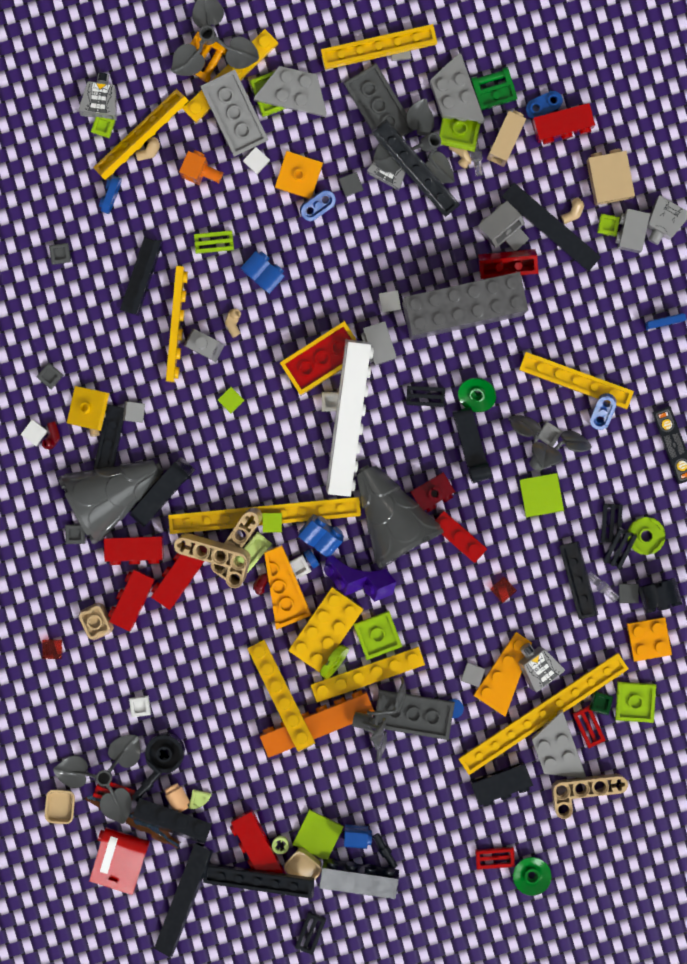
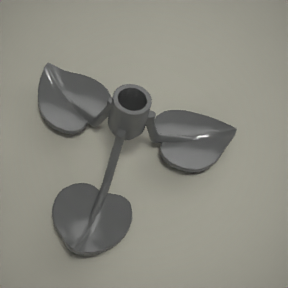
M197 0L193 8L192 18L194 23L201 28L199 31L201 38L199 49L197 50L192 44H183L178 47L173 56L171 71L180 76H191L200 72L205 65V58L200 54L203 45H212L215 41L228 50L225 55L226 61L235 69H243L257 62L259 54L254 44L244 37L232 38L230 46L222 42L211 27V25H217L222 21L224 17L222 5L217 0Z
M427 99L417 101L406 113V124L410 130H417V134L424 137L421 138L418 145L411 148L413 150L421 148L426 152L430 151L427 156L429 161L425 164L442 184L453 183L455 180L451 165L446 156L437 151V148L441 145V138L437 133H431L434 128V117L428 106ZM379 143L373 156L375 165L381 171L387 173L398 171L401 166L384 146Z
M522 415L508 418L512 428L518 434L525 437H534L532 445L533 456L529 465L535 470L541 471L549 466L559 464L563 457L558 449L566 444L569 450L574 452H585L592 448L590 442L584 436L570 430L564 431L561 434L563 440L555 448L549 447V445H545L542 442H537V433L541 432V427L535 420Z
M400 677L401 686L397 694L395 707L392 710L367 711V714L356 711L353 718V727L364 729L373 734L370 740L374 743L375 750H377V758H375L377 763L381 761L387 744V731H384L386 718H383L381 724L376 726L374 725L375 718L372 715L400 712L406 697V685L403 677Z
M125 735L114 740L109 746L108 756L115 760V762L108 770H101L97 775L87 772L88 764L80 756L66 758L55 766L53 771L63 784L71 788L84 786L86 776L96 779L100 786H106L110 793L102 796L100 809L109 819L123 824L130 815L132 800L130 794L124 788H118L113 791L110 786L112 781L111 771L118 763L124 768H129L139 761L141 754L139 737L137 735Z

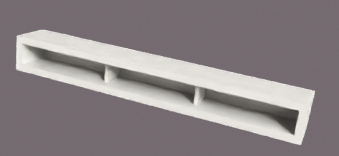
M348 339L345 341L326 492L331 495L351 497V491L355 490L356 481L353 480L354 472L357 473L358 470L356 454L360 453L361 443L358 440L359 435L363 433L361 417L365 416L366 405L363 403L364 397L368 396L366 380L371 375L369 359L373 358L374 352L371 344L365 341Z

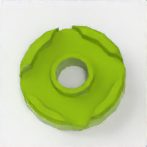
M638 518L628 528V531L637 534L632 550L639 554H655L665 543L664 527L654 518ZM647 530L651 533V539L645 542L642 540L641 534Z
M345 645L338 646L328 657L327 665L322 666L320 675L325 679L330 678L343 663L349 648Z

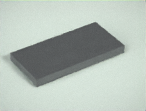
M377 63L343 83L371 131L387 119L402 137L413 132L406 124L405 110Z
M379 689L376 711L392 710L395 707L398 692ZM406 694L404 704L399 713L375 715L374 725L379 726L383 718H386L385 730L449 740L455 702Z

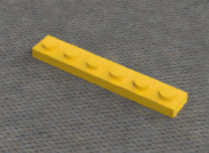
M431 24L321 49L325 70L437 45L434 25Z
M264 29L252 41L259 54L257 62L243 69H235L228 64L212 80L236 70L241 81L278 45V42ZM202 90L182 108L195 123L211 110Z
M177 89L173 91L93 167L104 180L113 175L119 166L125 163L136 150H139L150 137L154 136L164 124L169 122L174 114L184 107L188 99Z
M176 266L166 373V381L175 383V378L179 379L180 367L176 366L177 359H181V348H178L179 340L183 338V329H180V322L184 321L185 310H182V302H186V291H183L184 283L188 281V272H185L183 266Z
M525 352L519 371L596 399L605 393L612 394L616 398V406L626 410L634 391L528 352Z
M263 640L247 648L297 751L300 752L315 744L266 641Z
M418 646L312 683L311 688L318 703L424 666L425 663Z

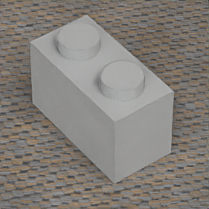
M506 201L504 204L499 205L491 215L482 219L478 227L481 234L497 248L521 228L525 222L521 214Z
M631 209L621 213L619 224L622 225L621 232H617L615 243H618L617 249L635 253L642 252L650 213Z
M385 321L363 328L364 333H361L362 340L369 342L371 347L374 348L373 358L369 359L370 363L374 362L376 366L397 359Z

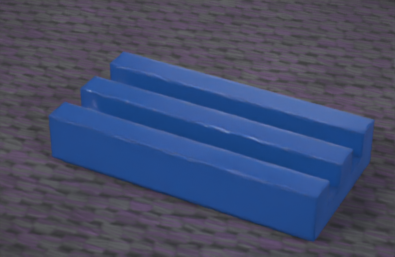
M682 313L647 321L645 327L646 330L684 322L687 319L686 315Z

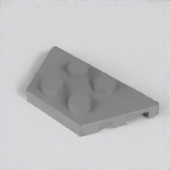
M459 53L430 80V85L442 118H455L459 121H477L479 124H482L485 120L462 55Z
M279 66L254 97V101L322 117L327 115L317 74Z
M559 710L551 721H548L540 731H537L532 736L543 772L550 775L586 778L563 710Z

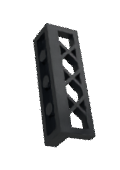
M144 237L120 308L121 311L139 316L163 245L161 241Z

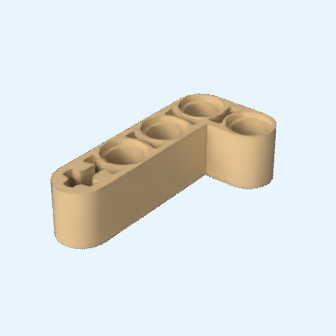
M258 508L248 509L225 541V544L243 548L261 522L262 512ZM251 515H253L254 520L251 522L250 525L247 524V522L251 518ZM238 530H243L246 537L240 536ZM218 551L220 557H226L223 551ZM211 563L212 571L226 580L228 568ZM232 574V578L234 580L240 581V578H237L234 576V574Z
M189 533L182 534L175 541L174 548L177 553L227 567L226 583L229 587L238 588L245 581L251 559L250 553L247 550ZM200 545H203L207 548L206 553L200 550ZM218 551H223L226 557H220ZM236 556L243 557L244 563L238 562ZM232 574H237L240 577V581L234 580Z
M620 774L557 780L552 784L551 788L554 811L559 818L567 819L573 812L572 799L621 794L627 790L628 782ZM619 779L622 782V784H619V787L617 788L614 784L617 783V780ZM598 781L604 783L601 790L594 788L595 783ZM579 783L585 785L582 792L575 791V787ZM563 785L566 787V791L563 794L556 793L558 786ZM563 804L568 806V810L565 813L558 812L559 806Z

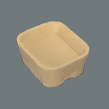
M96 603L80 611L78 615L79 620L89 639L97 640L113 631V624L109 622L110 617L103 604Z
M50 790L47 793L45 804V819L47 822L55 824H69L72 822L75 804L74 793L66 790Z
M299 848L285 863L284 870L287 874L312 877L315 881L322 872L321 861L305 848Z

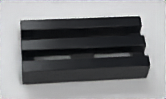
M407 386L406 405L445 407V388ZM411 390L441 392V395L411 394ZM410 398L441 399V403L410 401Z
M603 504L600 542H612L615 508H618L616 532L619 527L621 528L623 505ZM607 508H611L609 538H605Z
M619 527L603 558V562L621 569L637 538V534ZM623 533L624 536H623V538H622V540H621V542H620V544H619V546H618V548H617V550H616V552H615L613 558L610 559V556H611V554H612V552H613V550H614V548H615V546H616V544H617V542H618V540H619L621 534ZM630 536V539H629V541H628V543H627V545H626V547H625V549H624V551H623V553H622V555H621L619 561L617 562V559H618V557H619V555H620V553H621V551H622V549H623V547H624V545H625V543H626L628 537Z
M308 911L295 949L313 955L326 922L325 917ZM310 918H313L314 920L304 946H300ZM321 921L311 949H308L307 947L316 923Z

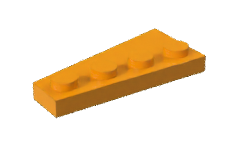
M283 545L265 551L264 555L276 630L312 616Z
M517 632L514 633L473 694L505 717L522 673L518 662L525 656L520 648L527 643L532 645L531 641Z

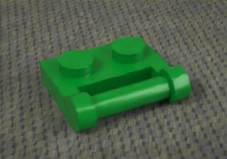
M508 67L502 68V71L479 78L476 76L471 78L481 111L518 99ZM502 78L505 79V83L482 90L480 88L482 84Z

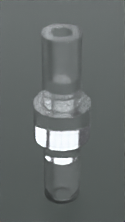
M477 139L475 152L470 153L471 161L474 162L475 175L482 176L481 161L483 157L482 152L479 151Z
M590 572L588 574L589 580L597 586L596 589L601 594L604 593L615 603L619 596L608 587L609 584L604 580L601 581L593 572Z

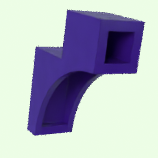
M334 555L326 559L324 572L344 596L362 589L365 590L366 594L374 602L393 595L396 580L386 569L361 571L343 564Z

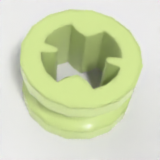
M277 836L272 842L273 851L277 854L286 853L289 849L288 839L284 836ZM277 841L285 842L283 850L276 848Z

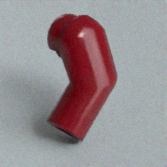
M56 421L47 423L49 435L42 441L44 449H53L60 440Z
M267 573L260 574L253 584V590H255L257 595L265 592L264 587L269 582Z

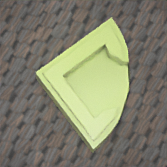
M193 789L189 809H197L205 805L212 793Z

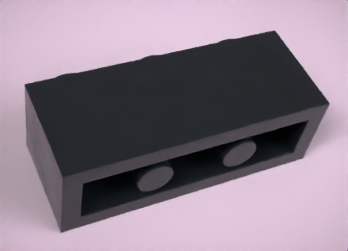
M524 761L470 781L479 806L483 805V807L492 805L494 803L493 800L499 798L501 800L512 797V793L517 791L519 793L529 791L530 787L533 786Z

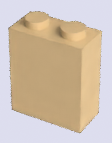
M515 110L513 112L508 111L487 160L502 167L505 166L526 121L522 113Z
M614 149L609 151L610 154L602 155V152L591 154V157L587 159L595 206L633 199L635 197L627 151Z

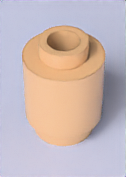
M178 783L164 790L166 793L165 797L172 810L182 812L189 808L187 804L190 803V800L182 786H179Z

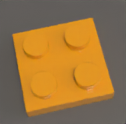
M665 617L627 623L634 662L672 655Z

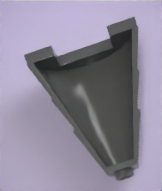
M154 460L121 463L119 466L95 468L94 470L65 473L59 476L58 480L61 488L65 490V496L86 535L90 536L89 539L94 545L102 541L117 523L123 520L132 508L145 497L162 477L161 474L164 471L159 463L155 464Z
M366 465L358 470L357 480L361 504L365 510L374 559L379 569L396 561L398 557L417 546L429 542L444 533L440 525L377 466L369 467V465Z

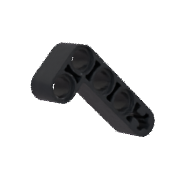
M471 406L452 411L472 484L492 479L491 470L485 458Z
M182 457L179 458L129 515L142 527H145L196 469Z

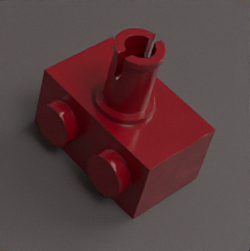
M444 472L410 491L416 503L419 504V507L428 513L437 507L436 503L442 500L445 503L452 499V494L455 493V490Z

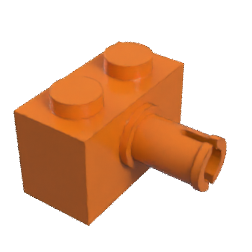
M196 150L193 153L187 152L179 171L183 179L200 185L203 177L213 180L218 184L223 177V172L209 167L204 154Z

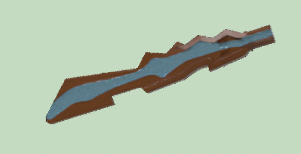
M93 795L86 797L88 802L100 808L101 799L93 797ZM130 812L126 824L139 831L151 834V838L164 844H170L175 848L179 847L181 842L173 838L169 832L133 820L134 812Z

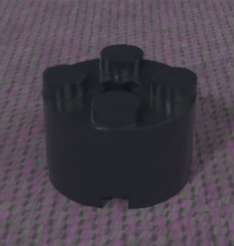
M675 578L639 587L645 614L655 612L656 608L659 611L670 609V604L671 607L683 604Z
M169 732L159 733L154 736L145 750L146 763L157 773L175 771L181 765L185 756L184 743L177 735ZM167 749L169 751L168 755L162 756V750Z

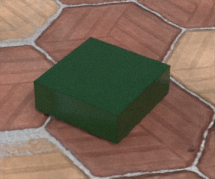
M595 691L592 695L589 710L606 716L609 715L613 697Z

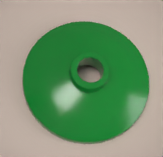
M470 378L460 385L458 398L465 408L471 406L473 412H484L494 405L496 391L487 380Z
M525 858L514 869V884L525 895H539L546 891L551 883L550 868L540 858ZM530 872L535 873V876L533 878L528 877V874Z

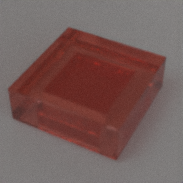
M504 576L490 588L502 603L517 591Z
M43 639L42 659H63V640Z

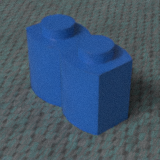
M255 251L243 264L241 270L270 295L284 279L285 276L282 274L284 271L277 264L271 265L268 262L270 258L265 253Z
M314 514L299 530L298 535L305 543L314 547L326 557L331 556L344 538L339 528L328 525L324 517Z
M345 824L344 847L367 849V846L371 845L372 830H369L368 826Z

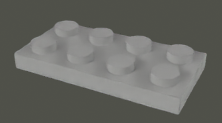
M236 70L200 86L233 157L268 141L267 135Z

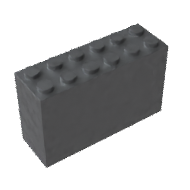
M520 272L404 297L402 302L410 341L521 317L528 311Z

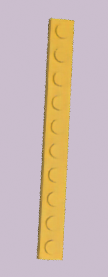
M359 497L173 514L168 515L170 534L235 528L242 516L250 508H258L262 512V520L258 526L263 525V513H282V523L308 521L313 514L322 516L325 519L361 516ZM251 515V518L249 519L247 524L250 525L251 522L254 520L253 515Z
M619 653L614 654L459 757V761L469 775L543 727L557 715L559 710H563L564 713L629 668Z

